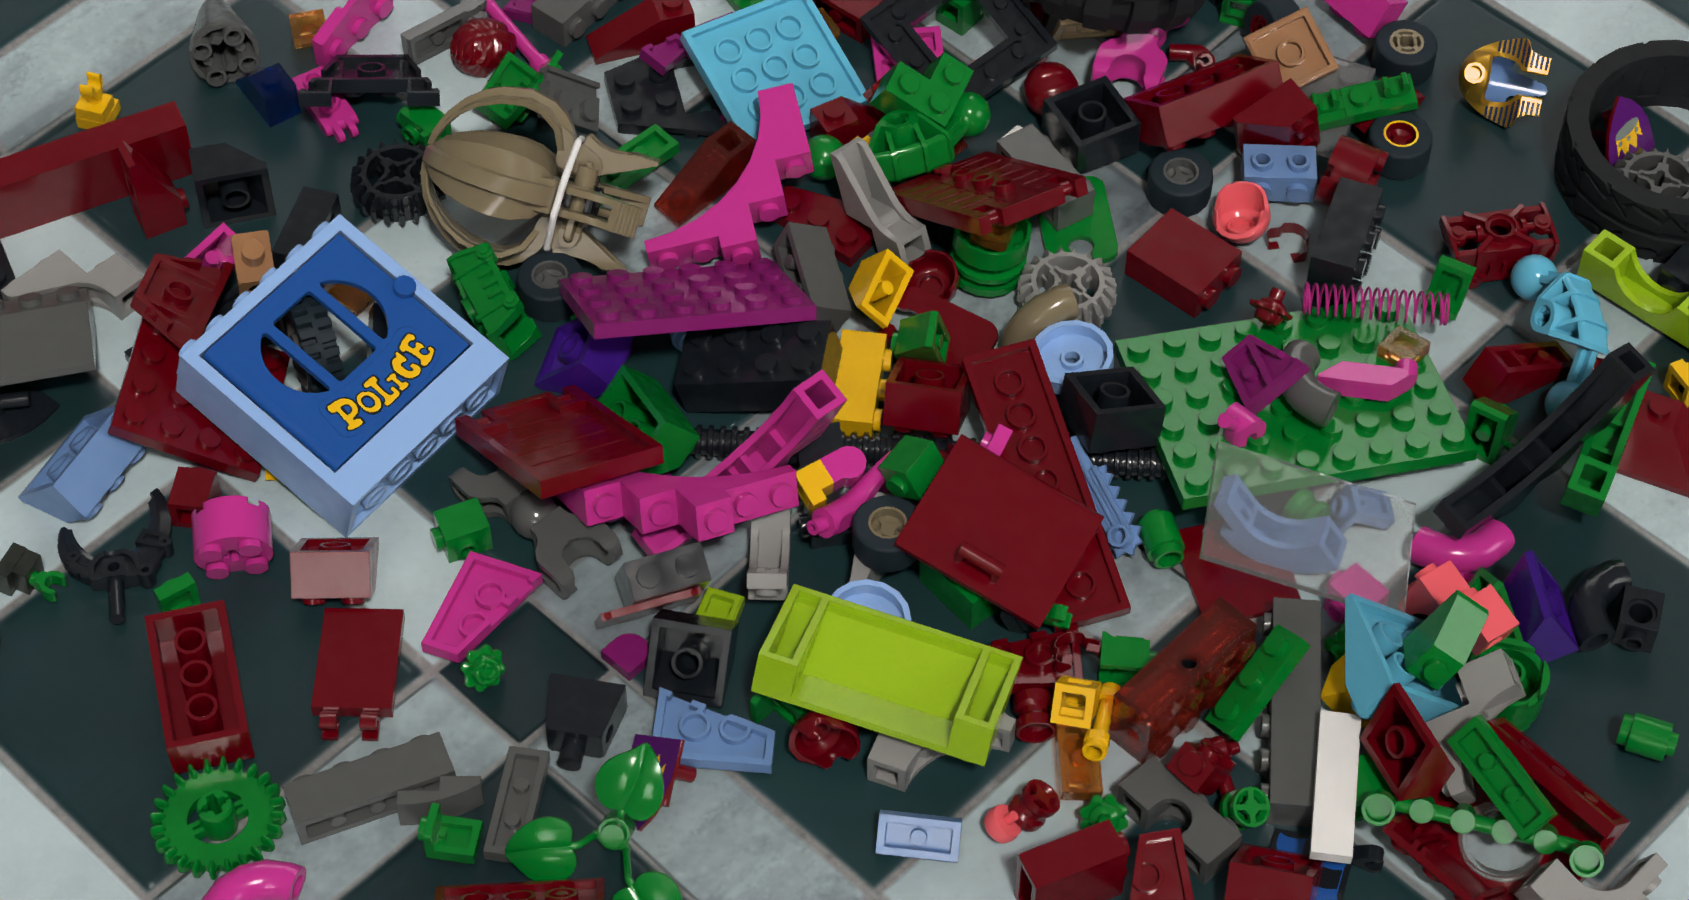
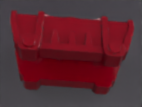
M1540 202L1539 205L1526 207L1523 204H1517L1516 208L1476 214L1466 211L1462 213V216L1446 218L1444 215L1439 220L1445 245L1448 246L1452 258L1477 268L1469 289L1478 287L1482 282L1510 279L1513 266L1524 256L1538 254L1553 261L1559 251L1560 241L1544 202ZM1535 232L1539 235L1548 234L1549 238L1536 240L1529 237V235ZM1482 243L1476 249L1458 251V248H1462L1464 245Z

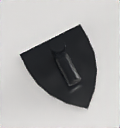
M11 384L0 386V443L11 441L31 432L44 423L60 407V404L44 392L26 385Z

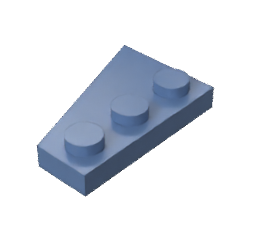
M659 687L652 736L685 740L680 764L695 768L772 774L776 741L775 730L733 714L724 716L706 709V704L693 699L691 703L674 697L672 691Z

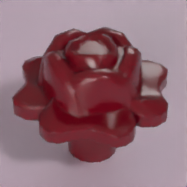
M1272 287L1268 297H1263L1259 300L1250 299V305L1256 308L1254 318L1272 327H1277L1283 320H1292L1293 316L1286 311V307L1282 303L1286 292Z

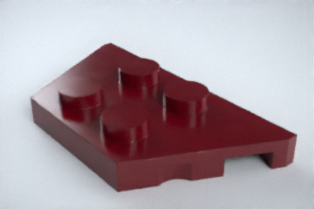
M155 253L132 299L130 307L181 349L190 339L197 340L202 336L234 264L222 262L220 268L201 266L202 261L198 258H177L173 255Z

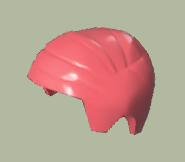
M1235 181L1234 183L1227 184L1219 191L1213 209L1212 223L1216 231L1222 238L1237 244L1251 243L1259 239L1265 233L1271 221V212L1265 191L1260 185L1248 181Z

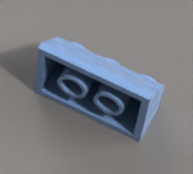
M115 405L85 415L18 498L23 503L66 523L81 519L89 520L101 508V498L106 492L113 491L123 481L124 475L122 472L128 465L137 462L146 452V448L144 445L107 433Z

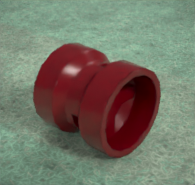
M1029 688L1019 691L1014 696V712L1019 716L1016 720V735L1021 741L1026 743H1042L1055 736L1056 723H1050L1053 704L1051 692L1042 688Z

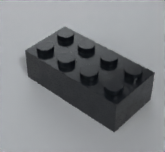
M831 320L686 331L674 386L687 413L776 410L795 387L822 369L836 384L843 348Z

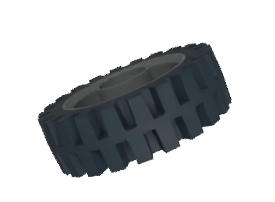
M307 295L283 316L282 321L286 330L285 335L337 380L342 381L345 379V374L342 370L344 368L340 358L339 346L336 343L335 331L332 329L330 316L328 317V310L312 296ZM294 360L292 361L303 392L321 393L328 391L327 388Z

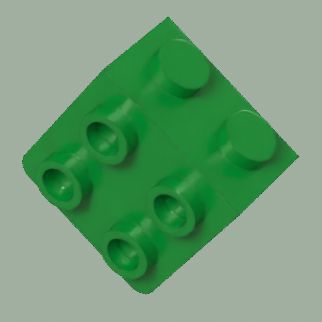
M557 49L542 67L550 65L562 69L558 62L563 53ZM508 51L481 91L501 86L533 88L539 91V83H543V74L539 73L540 69L536 72ZM509 104L476 107L478 111L505 130L515 120L521 124L531 111V109L523 106Z

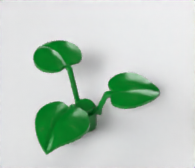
M647 742L613 756L597 772L595 778L597 797L605 807L614 809L606 814L598 829H594L582 839L572 842L573 830L568 821L559 817L544 816L536 818L519 828L510 838L505 848L507 859L533 881L565 880L572 875L577 865V856L574 850L580 849L593 840L598 839L605 848L609 850L620 849L622 851L624 880L628 886L618 890L612 900H683L678 885L667 874L658 871H647L640 874L635 881L632 877L630 857L632 847L629 844V840L636 828L635 820L644 821L652 817L659 809L664 796V780L661 766L653 748Z

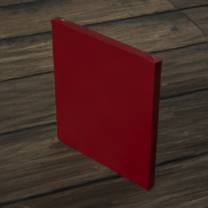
M1222 520L1179 529L1185 544L1184 559L1180 564L1205 629L1261 617L1264 612L1271 613L1273 597L1301 599L1291 573L1256 564L1228 546L1219 536L1223 525Z

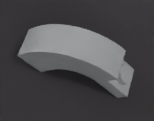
M792 508L751 519L750 561L747 571L746 588L748 589V599L786 600L788 596Z
M1656 852L1638 860L1610 891H1601L1581 883L1558 859H1555L1540 866L1514 895L1519 900H1649L1646 896L1661 883L1662 880L1658 875L1668 864Z

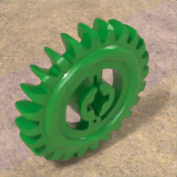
M221 756L220 765L217 770L212 768L208 759H204L203 773L199 774L191 764L188 765L190 779L185 780L177 773H174L173 778L177 787L176 790L165 784L162 785V792L166 800L154 799V806L158 812L150 813V821L154 825L150 829V834L154 840H157L155 842L156 851L164 854L167 864L177 863V869L180 873H185L192 868L194 878H200L207 871L211 880L217 879L220 871H224L226 874L235 867L246 864L251 860L254 862L264 860L261 851L272 852L275 849L272 839H279L283 835L280 826L287 820L285 812L282 811L286 806L285 800L282 796H279L281 792L277 783L271 784L269 772L266 771L259 776L256 763H252L247 772L244 773V764L241 758L236 760L232 770L228 768L224 756ZM197 810L199 820L189 824L192 814ZM248 816L246 826L232 840L219 844L206 843L200 840L204 837L213 841L227 840L238 830V821Z

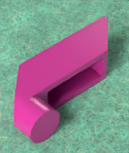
M1410 358L1398 360L1395 367L1341 361L1319 373L1318 380L1329 388L1340 392L1341 396L1388 402L1413 387L1418 379V364Z

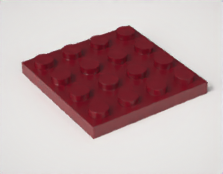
M142 317L107 433L256 482L262 465L176 391V371L178 369V353L180 349ZM261 344V355L265 366L283 384L290 357L283 351Z

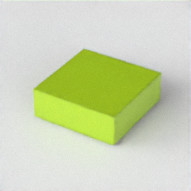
M707 587L696 614L738 621L745 606V597Z

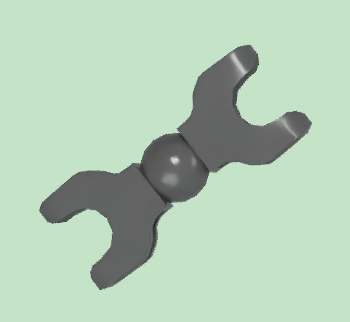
M461 467L448 476L453 494L460 502L477 497L486 518H503L510 525H513L519 535L533 540L536 560L540 573H542L543 582L563 599H566L578 590L575 586L573 570L569 567L575 559L582 556H594L605 564H611L623 555L619 538L604 522L587 527L575 514L568 513L561 506H557L552 497L540 499L501 468L488 475H476L465 467Z

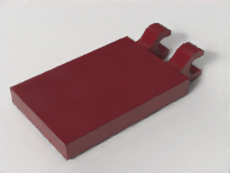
M325 608L311 703L313 716H320L319 729H322V740H338L341 716L360 717L359 728L363 730L362 741L379 740L381 717H393L405 624L404 609Z

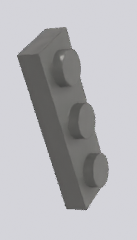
M509 746L483 849L485 860L512 863L506 857V845L519 828L537 817L551 760L550 751Z

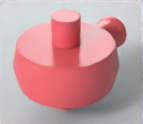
M1008 803L1007 805L1000 804L992 807L984 817V825L988 835L999 843L1011 842L1021 832V827L1015 823L1019 816L1015 811H1008Z

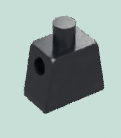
M555 673L550 674L546 736L548 748L552 751L560 752L557 764L561 768L568 771H578L581 768L584 756L602 758L606 755L627 711L626 685Z

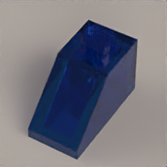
M280 63L265 65L254 72L236 79L237 86L270 128L301 113L296 84Z

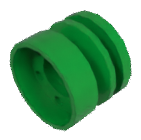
M1028 218L1006 227L995 224L992 226L993 232L983 236L954 228L950 257L956 262L960 277L959 286L964 291L976 296L992 298L1007 295L1017 289L1018 279H1020L1022 270L1026 265L1031 237V223Z

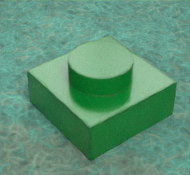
M189 572L177 578L169 579L153 590L160 613L201 604L196 583Z

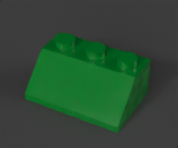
M622 364L598 400L663 445L664 463L639 470V472L661 475L680 468L686 457L694 450L700 438V435L657 379Z

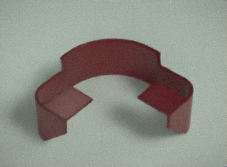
M1289 222L1283 223L1281 227L1270 228L1267 231L1266 246L1268 250L1279 249L1278 242H1269V238L1280 237L1282 233H1295L1305 240L1304 252L1302 254L1292 253L1290 255L1293 263L1306 261L1310 236L1303 226Z
M1066 632L1060 635L1054 644L1053 656L1056 658L1055 670L1058 673L1071 669L1074 655L1064 653L1062 662L1058 661L1059 647L1068 643L1082 644L1086 651L1098 653L1097 657L1100 656V641L1085 637L1081 632Z

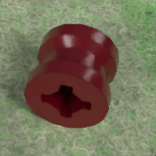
M1038 779L1030 780L1023 787L1022 793L1014 795L1008 803V811H1015L1019 816L1015 823L1022 829L1032 832L1039 830L1044 825L1046 818L1052 817L1060 808V800L1055 790L1046 782Z

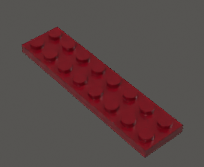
M1035 338L962 357V367L968 378V385L985 433L987 431L994 434L999 424L1013 430L1000 456L1097 512ZM1100 524L1098 532L1093 536L1054 603L1069 607L1067 613L1073 614L1070 626L1078 624L1079 628L1130 614L1131 605L1102 524ZM1053 627L1054 633L1064 631V629Z

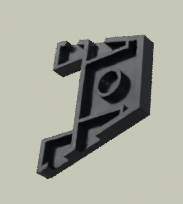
M408 54L336 55L321 69L320 78H312L308 82L307 91L303 88L298 91L299 107H331L333 93H343L346 97H360L364 93H379L383 97H395L400 93H407V106H440L439 89L432 88V81L428 77H421V69Z
M684 57L664 76L640 58L604 72L605 85L618 133L639 135L656 123L667 133L684 134V137L687 139H698V136L702 135L714 136L715 141L729 140L728 126L725 121L720 119L722 113L720 109L690 114L685 113L673 69L695 66L688 57Z

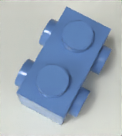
M1243 144L1240 181H1248L1260 185L1265 191L1268 201L1313 203L1317 184L1316 146Z

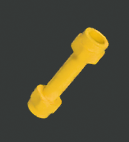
M1106 682L1101 685L1099 705L1093 728L1085 733L1082 753L1090 761L1097 762L1103 760L1109 751L1110 735L1108 731L1113 714L1120 711L1123 696L1122 688L1114 682Z

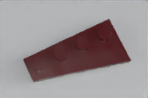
M1078 624L1070 626L1068 630L1064 629L1063 632L1047 635L1046 630L1029 633V639L1010 643L1007 638L991 641L989 646L1023 657L1011 694H1017L1019 691L1029 688H1042L1054 694L1055 683L1062 675L1083 679L1080 644L1068 643L1059 647L1058 661L1062 662L1064 653L1074 655L1071 669L1065 672L1058 673L1055 670L1056 658L1053 656L1056 639L1066 632H1078Z

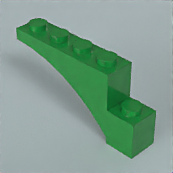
M1648 361L1654 368L1656 367L1655 363ZM1652 375L1605 429L1582 443L1560 504L1597 518L1617 472L1623 450Z

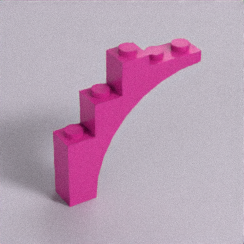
M793 83L758 91L760 106L759 133L751 159L745 170L727 194L699 218L673 232L644 241L650 267L657 266L665 270H672L682 264L708 262L720 256L724 257V261H733L737 265L749 264L751 259L761 258L754 223L770 222L788 215L780 180L799 178L804 174L814 172L811 151Z
M823 369L795 387L783 403L747 440L704 477L737 475L785 466L794 454L824 433L847 401L846 397ZM679 524L642 534L635 528L631 534L647 556L682 547L694 538Z
M790 465L759 472L709 477L666 476L635 471L555 495L587 527L620 517H625L642 534L679 524L698 542L735 532L734 524L799 506L796 470Z

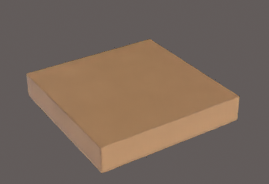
M1307 6L1243 37V42L1251 56L1278 60L1283 83L1291 78L1300 89L1339 70V66Z

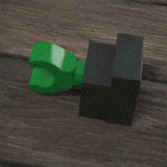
M13 542L0 561V592L11 597L16 590L30 595L35 588L38 592H41L45 600L56 602L55 590L48 587L52 584L66 587L65 575L59 571L45 572L40 554Z

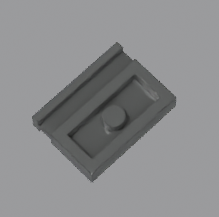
M550 65L541 67L539 73L543 74V83H539V91L557 100L571 117L575 131L587 135L598 133L600 98L596 97V89L600 88V83ZM538 113V117H537V118L542 119V120H545V119L541 116V114Z

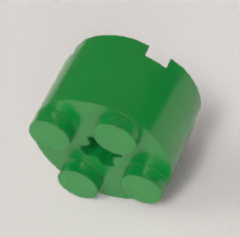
M1506 638L1478 656L1472 654L1470 661L1498 649H1502L1513 660L1526 696L1506 707L1495 719L1504 717L1523 732L1530 727V724L1535 721L1541 711L1550 682V669L1545 659L1543 662L1535 654L1536 649L1529 643L1515 638Z

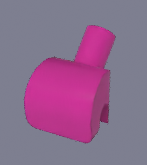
M1238 402L1231 404L1226 412L1218 417V425L1223 428L1224 439L1236 447H1246L1250 436L1256 440L1264 436L1266 431V423Z

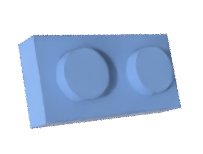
M880 809L875 854L958 863L962 818Z

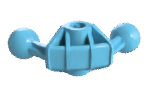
M1531 254L1522 257L1515 263L1511 271L1510 281L1513 290L1518 296L1528 301H1536L1530 318L1532 329L1538 333L1578 347L1566 381H1561L1551 387L1545 397L1544 408L1546 415L1549 416L1591 374L1597 355L1609 354L1610 350L1607 344L1609 328L1603 319L1599 298L1594 294L1588 279L1569 272L1558 273L1550 259L1542 255Z

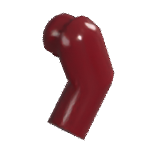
M1169 43V61H1186L1195 70L1216 63L1214 55L1203 45Z

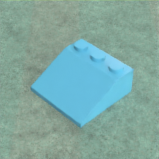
M1350 593L1345 597V685L1352 699L1351 706L1359 717L1364 720H1371L1393 683H1400L1425 722L1465 706L1458 694L1455 676L1451 677L1438 690H1435L1406 671L1403 640L1424 620Z

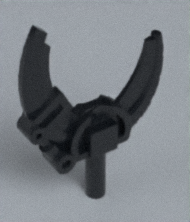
M158 488L150 492L152 498L148 502L150 510L148 529L143 528L135 541L136 549L134 551L125 548L114 551L104 550L93 557L78 544L72 529L61 527L59 530L57 548L63 567L70 576L77 581L81 580L84 584H89L94 591H108L109 621L112 624H121L125 620L124 589L141 585L143 588L155 586L157 582L155 574L162 565L161 560L163 557L169 558L174 554L170 538L172 520L167 501Z

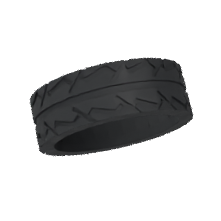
M1657 40L1649 41L1646 44L1640 42L1618 48L1598 59L1596 63H1593L1578 78L1569 97L1557 143L1559 152L1556 151L1554 165L1558 189L1565 195L1561 197L1572 215L1591 233L1598 235L1606 229L1635 247L1638 258L1644 260L1653 259V262L1663 264L1685 242L1689 244V199L1657 193L1631 181L1617 171L1601 154L1592 137L1591 130L1603 121L1602 114L1604 112L1612 110L1616 96L1632 99L1641 107L1667 106L1689 110V41Z

